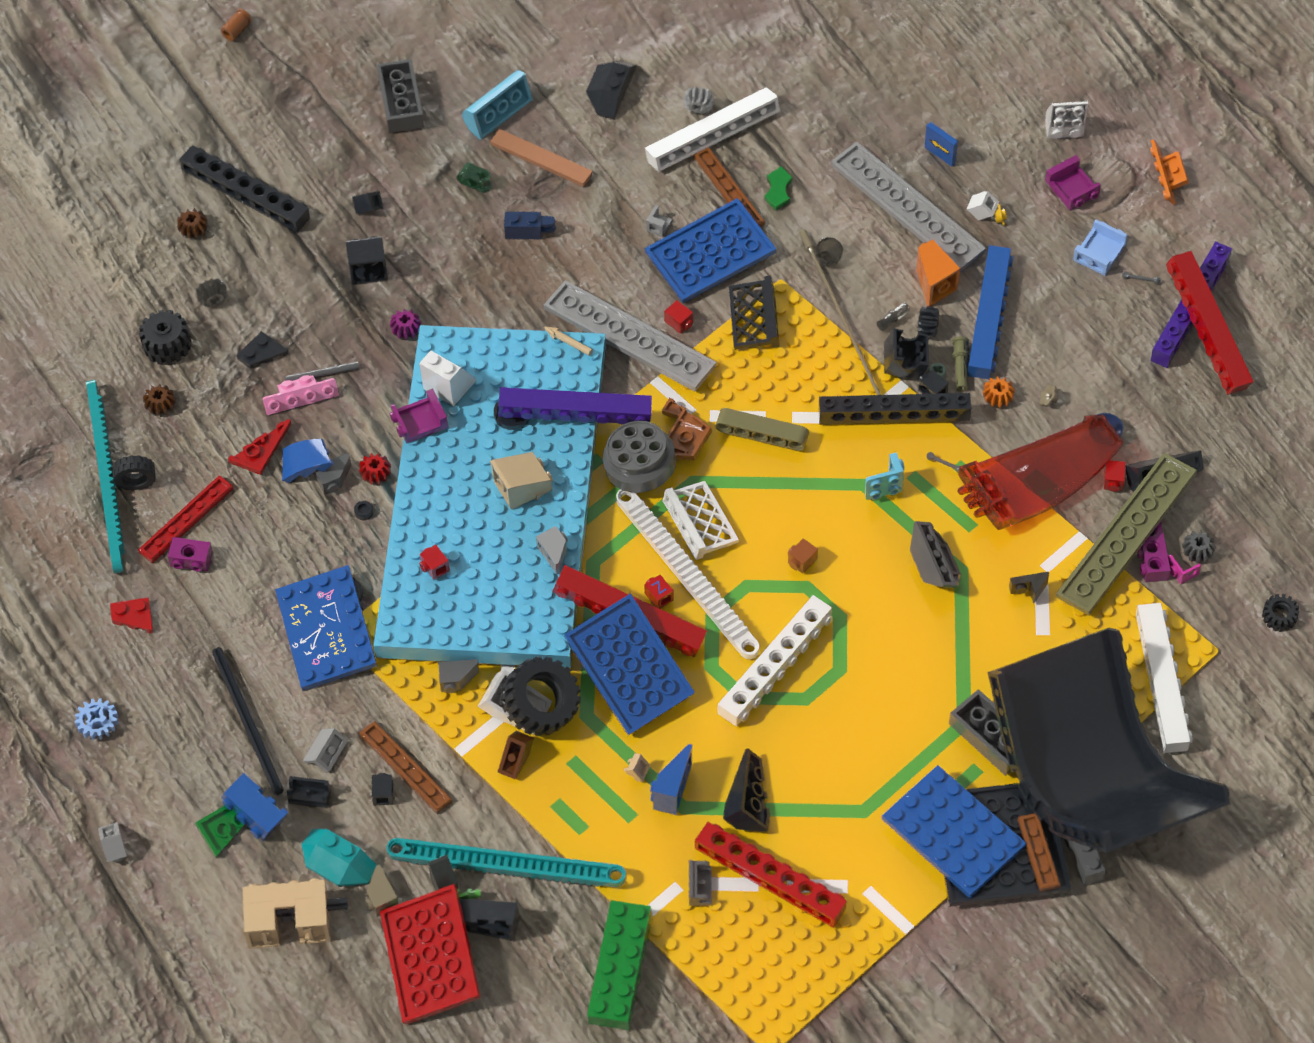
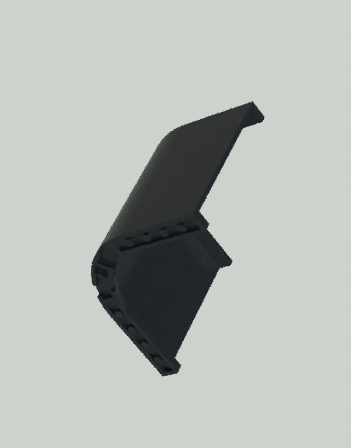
M1113 628L1103 629L987 672L1007 760L1011 772L1015 771L1020 781L1018 788L1028 806L1041 822L1045 821L1049 825L1051 832L1062 838L1105 853L1230 804V793L1225 784L1176 770L1166 763L1158 754L1156 748L1152 746L1142 727L1139 711L1136 708L1135 693L1130 681L1131 674L1126 662L1127 655L1124 652L1122 643L1123 637L1118 629Z

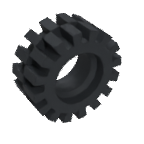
M1276 594L1275 598L1272 595L1269 600H1266L1262 618H1264L1263 621L1267 623L1268 628L1273 626L1272 630L1276 631V628H1279V632H1283V628H1285V631H1288L1290 627H1294L1299 616V605H1296V600L1291 601V596L1287 599L1285 598L1286 594H1282V597ZM1282 608L1288 612V616L1278 617L1274 614L1273 610Z

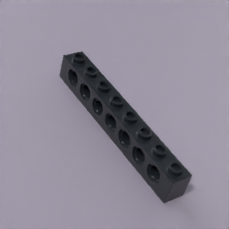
M191 145L179 159L182 171L296 233L310 219L309 209L304 203L295 201L291 196L282 194L276 188L269 187L260 179L249 176L245 171L236 169L232 164L221 161L217 156L208 154L200 147L197 148Z
M970 393L819 396L818 406L819 425L970 421L972 409Z

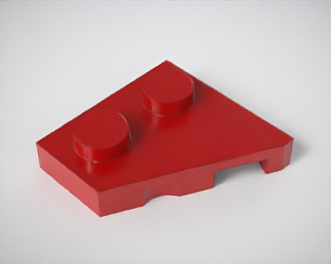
M149 597L110 603L113 624L125 625L135 630L139 628L146 630L147 633H153Z

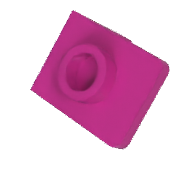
M1172 555L1168 556L1170 574L1176 577L1180 584L1200 574V564L1183 571Z

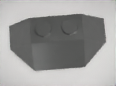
M916 521L913 526L910 552L923 582L939 587L956 588L959 585L961 573L948 543L934 529L931 522Z

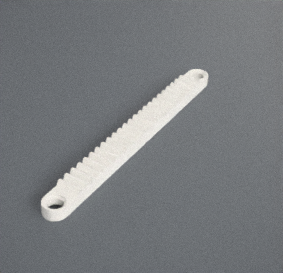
M620 489L616 494V499L621 510L739 654L745 659L755 658L759 653V643L749 632L748 627L744 626L742 620H739L738 615H735L734 610L730 609L729 604H726L725 599L721 598L716 588L712 587L711 582L707 581L706 576L704 577L702 572L698 570L697 565H694L693 561L689 559V556L685 554L680 545L671 537V534L662 526V523L658 521L653 512H650L649 507L645 505L644 501H641L636 493ZM629 495L631 500L624 502L621 500V497ZM752 645L755 649L752 652H746L744 647Z

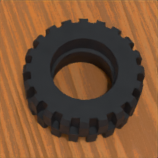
M539 656L524 661L507 676L506 682L502 687L504 693L501 695V701L505 702V705L502 707L504 712L509 714L507 718L510 722L514 721L516 723L515 727L517 729L523 728L525 729L524 733L529 735L535 732V736L550 735L560 730L573 719V716L579 709L577 705L581 702V697L577 695L581 690L580 686L575 684L578 681L576 676H571L569 673L571 669L568 666L564 668L561 666L563 664L561 661L556 660L553 662L551 657H545L542 660V657ZM529 681H541L551 688L556 700L555 709L552 712H542L531 705L526 694V687Z

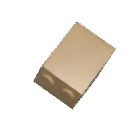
M533 452L490 461L493 481L511 510L535 499L537 494L541 493L543 495L552 490V476L549 471L545 472L540 457L536 458Z

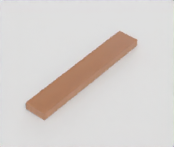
M501 129L498 130L490 141L492 146L582 187L585 186L593 175L592 170Z

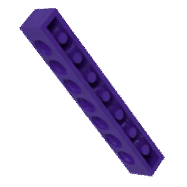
M1216 241L1200 267L1211 292L1229 263L1232 248ZM1182 299L1152 350L1151 361L1165 368H1168L1193 325Z

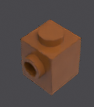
M804 538L797 545H793L788 551L790 567L802 574L818 559V548Z

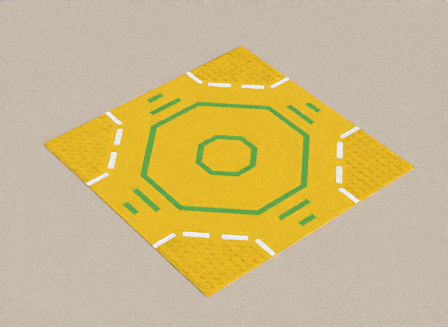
M778 280L774 283L780 347L772 348L770 344L735 350L732 319L730 318L693 348V350L714 360L717 364V367L696 392L661 373L635 394L652 396L650 423L657 425L667 435L677 420L662 413V409L669 397L674 399L675 403L679 406L682 405L686 408L687 412L691 415H695L711 427L712 433L695 460H677L672 476L664 484L647 492L636 493V495L649 507L650 512H653L654 516L662 523L667 532L671 534L676 543L680 545L685 554L689 556L694 565H697L698 570L702 572L704 577L706 576L708 582H711L712 587L716 588L717 593H720L721 598L725 599L726 604H729L730 609L734 610L735 615H738L739 620L743 621L744 626L748 627L749 632L759 643V653L755 658L745 659L739 654L618 506L616 494L620 489L614 486L607 477L603 464V453L609 436L622 425L618 423H598L581 572L627 594L631 593L633 597L651 605L653 603L644 593V584L648 579L655 578L658 575L665 579L674 590V600L662 607L661 610L707 630L695 658L685 656L677 649L666 647L695 693L628 736L573 652L571 671L569 673L571 676H576L578 681L575 684L580 686L581 692L577 694L581 697V702L577 705L579 709L568 724L553 734H543L542 736L529 735L534 737L529 756L517 779H512L497 771L508 736L516 730L524 733V730H519L515 726L491 716L479 708L478 705L497 673L503 669L511 673L519 665L478 663L479 673L461 691L454 693L441 692L439 662L446 661L376 658L375 656L377 667L370 669L564 858L621 865L626 871L627 878L622 886H593L609 902L614 900L651 906L653 916L648 939L755 1043H788L948 898L943 874L881 819L882 815L937 765L965 789L1020 783L1015 771L1005 776L949 725L950 713L978 689L994 703L987 672L1106 628L1118 629L1123 637L1122 643L1124 652L1127 655L1126 662L1131 674L1130 681L1135 693V704L1142 723L1155 711L1136 619L1138 605L1161 603L1162 610L1166 611L1167 621L1165 625L1170 629L1169 644H1173L1174 656L1172 658L1173 661L1177 662L1178 672L1176 677L1177 679L1180 678L1181 687L1218 654V649L1125 570H1123L1089 616L1056 598V593L1094 543L950 421L819 425V396L877 394L851 338L783 280ZM758 301L753 307L759 311L764 304ZM749 310L744 316L751 319L756 313ZM759 316L754 323L760 326L765 319ZM741 319L736 326L742 329L747 322ZM751 325L746 332L752 335L757 329ZM760 332L755 337L758 340L767 339L766 334ZM742 334L738 339V343L745 342L748 337ZM858 344L881 395L917 394L897 376L884 374V365ZM722 408H729L803 426L809 430L804 450L797 451L722 433L715 428L720 410ZM897 452L898 458L903 460L905 468L903 470L902 491L895 495L882 496L876 500H866L865 479L888 472L889 454ZM932 452L935 457L956 466L960 465L963 467V471L958 473L956 469L935 460L930 461L927 459V453ZM705 481L739 541L736 544L705 553L703 558L696 560L663 503V497L666 489L673 488V490H677ZM703 488L695 490L694 492L695 494H698L703 497L706 494ZM683 494L678 496L682 501L688 502L689 496ZM623 495L621 500L627 502L631 500V497ZM692 498L690 503L700 507L702 501ZM704 503L703 508L713 512L714 507ZM687 508V513L696 517L698 511ZM700 513L698 518L709 522L711 516ZM713 517L711 523L722 526V521ZM916 521L931 522L934 529L948 543L961 573L959 585L956 588L939 587L923 582L910 552L913 526ZM699 523L695 524L696 529L705 531L706 526ZM708 528L707 533L717 536L719 531ZM721 532L719 538L731 539L729 534ZM707 538L703 540L706 547L715 543V541ZM804 538L818 548V559L802 574L790 567L788 551L793 545H797ZM1049 572L1048 585L1035 603L1032 601L1030 591L1023 594L1010 593V578ZM813 595L832 607L831 622L827 626L824 625L819 636L809 642L807 650L797 656L795 664L785 670L781 680H776L772 690L768 694L763 695L760 704L750 710L749 716L744 722H740L736 727L718 714V703ZM380 598L362 611L374 655L373 645ZM578 606L575 628L597 614L586 607ZM752 645L744 647L746 652H752L755 649ZM774 660L773 662L779 663V662H781V661H779V660ZM529 681L527 685L553 701L547 712H552L555 709L556 700L551 688L541 681ZM739 701V702H737V703H738V704H744L745 702ZM688 744H691L693 763L677 815L654 810L653 802L650 801L652 781H656L658 774ZM747 748L762 758L765 778L762 785L763 791L767 792L765 806L770 811L769 829L767 832L737 830L723 820L725 802L744 751ZM634 754H641L651 765L643 782L636 781L624 771V768L629 766L628 759L633 758ZM707 822L718 824L727 833H733L741 841L753 844L762 853H768L778 862L788 864L799 874H806L810 880L825 885L834 894H841L847 900V906L835 927L832 928L696 850L695 839ZM718 841V842H716L715 844H716V845H723L724 843L721 842V841ZM734 851L732 854L740 855L741 852ZM689 860L708 861L709 866H711V906H689ZM751 861L750 864L757 865L758 862ZM615 871L610 877L613 880H619L622 874ZM774 871L767 872L769 875L776 874ZM785 881V882H784V883L787 884V885L793 884L792 881ZM809 891L801 892L804 895L811 894ZM820 901V902H819V903L822 904V905L828 904L827 901Z

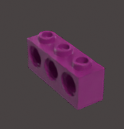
M1162 522L1158 524L1151 533V536L1148 537L1137 552L1138 559L1142 561L1140 573L1144 575L1145 582L1169 580L1171 570Z

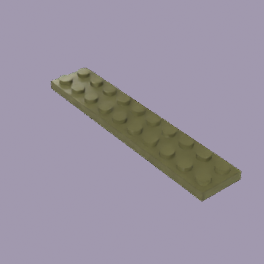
M1163 453L1056 593V598L1089 616L1195 477L1197 470Z

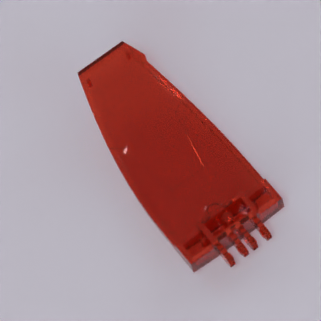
M1104 415L1084 416L1081 423L982 462L973 461L960 466L958 476L964 485L957 492L959 495L970 493L964 497V502L967 503L969 509L980 507L974 511V516L978 518L986 515L999 531L1040 515L1071 497L1109 463L1122 448L1124 441Z

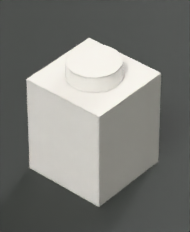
M985 191L972 195L966 210L977 220L985 219L994 215L999 201L991 193Z

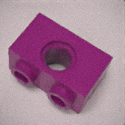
M173 537L168 554L170 567L192 569L196 572H208L213 553L211 542Z

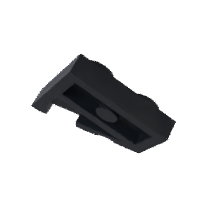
M261 331L236 356L237 360L252 369L262 363L273 361L272 358L279 355L284 357L289 353L288 349Z

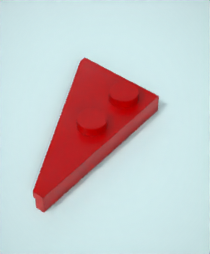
M287 419L276 425V429L268 434L265 432L251 444L244 446L243 451L237 455L229 456L228 462L262 475L291 426V420Z

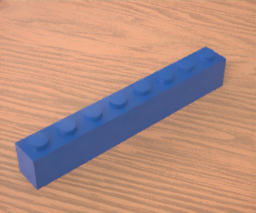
M989 245L967 376L990 380L991 372H995L996 362L993 361V357H997L999 348L995 344L1000 342L1001 331H998V327H1002L1004 317L1000 316L1001 311L1005 312L1006 301H1003V296L1007 297L1009 286L1005 284L1010 282L1011 271H1008V267H1012L1014 257L1010 256L1011 248Z

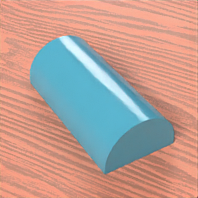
M519 70L515 71L463 111L462 117L466 126L480 140L533 100L525 73Z

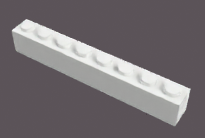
M766 87L646 147L648 163L660 172L780 112L778 97Z
M1161 603L1138 605L1136 619L1164 753L1188 751L1189 744L1192 743V733L1187 729L1189 719L1188 714H1184L1183 710L1185 708L1184 696H1180L1181 681L1180 678L1177 679L1176 677L1178 668L1177 662L1173 661L1172 658L1174 656L1173 644H1169L1170 629L1165 625L1167 621L1166 611L1162 610Z

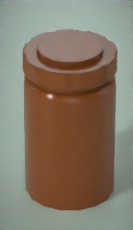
M240 8L221 27V34L227 40L233 41L252 22V17L246 10Z

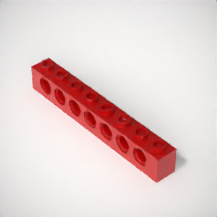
M707 822L695 839V849L832 928L835 927L846 910L847 900L841 894H834L825 885L813 882L806 874H799L788 864L778 862L768 853H762L753 844L741 841L737 835L727 833L718 824ZM718 841H721V842H723L724 844H723V845H716L715 843L718 842ZM734 851L741 852L740 855H734L732 853ZM751 861H756V862H758V864H757V865H751L750 862H751ZM774 871L776 874L769 875L767 872ZM785 881H792L793 884L787 885V884H785L784 882H785ZM809 891L811 894L804 895L801 892ZM820 901H827L828 904L822 905V904H820L819 902H820Z

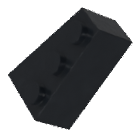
M460 899L467 932L514 941L520 921L518 902Z

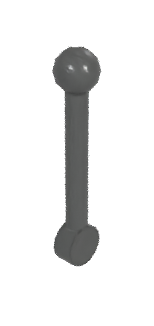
M1127 271L1122 273L1123 279L1134 278L1152 281L1155 284H1159L1161 281L1159 277L1150 278L1132 275Z
M932 452L927 453L928 460H935L956 469L958 473L963 471L962 466H956L935 457Z

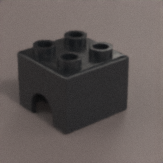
M371 236L367 239L346 241L352 285L388 280L382 237Z
M893 328L884 342V374L919 380L929 367L928 335L918 333L916 337L908 339L901 336L903 330Z

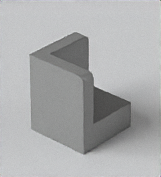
M655 205L646 220V231L663 237L672 220L660 215L659 206Z

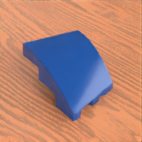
M304 440L283 449L282 481L290 483L299 475L306 478L315 470L324 472L332 466L333 460L328 457L329 451L326 449L324 440Z

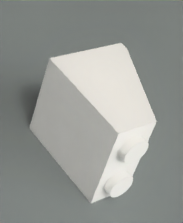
M430 351L419 363L423 389L426 391L433 389L438 398L453 407L476 382V378L464 369L433 351Z

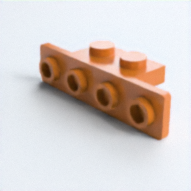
M1153 139L1151 140L1152 147L1150 151L1153 157H1156L1154 164L1157 171L1161 174L1158 178L1161 185L1165 188L1163 195L1166 201L1169 200L1172 205H1175L1176 200L1173 190L1189 183L1183 160L1179 151L1163 157L1159 145Z

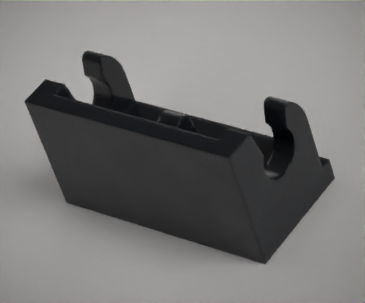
M289 776L288 804L328 808L331 793L328 780Z

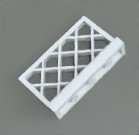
M705 481L677 490H673V488L665 490L663 503L696 560L703 558L705 553L738 543L737 535ZM703 488L706 494L704 497L694 493L695 490ZM682 494L689 496L688 502L682 501L678 496ZM694 498L702 501L701 506L691 504V499ZM704 503L712 505L714 507L713 512L704 509ZM687 508L698 511L696 517L689 515ZM700 513L711 516L709 522L698 518ZM713 517L720 519L722 526L711 523ZM699 523L706 526L705 531L696 529L695 524ZM708 528L718 530V535L714 536L707 533ZM721 532L729 534L731 539L719 538ZM707 538L715 541V543L706 547L703 540Z

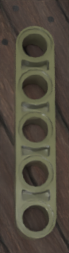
M722 408L720 410L715 428L722 433L797 451L804 450L809 435V430L803 426L729 408Z

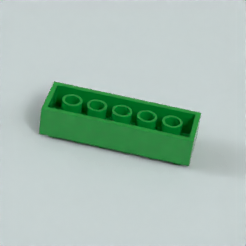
M610 901L587 1012L589 1024L630 1031L653 916L651 906Z

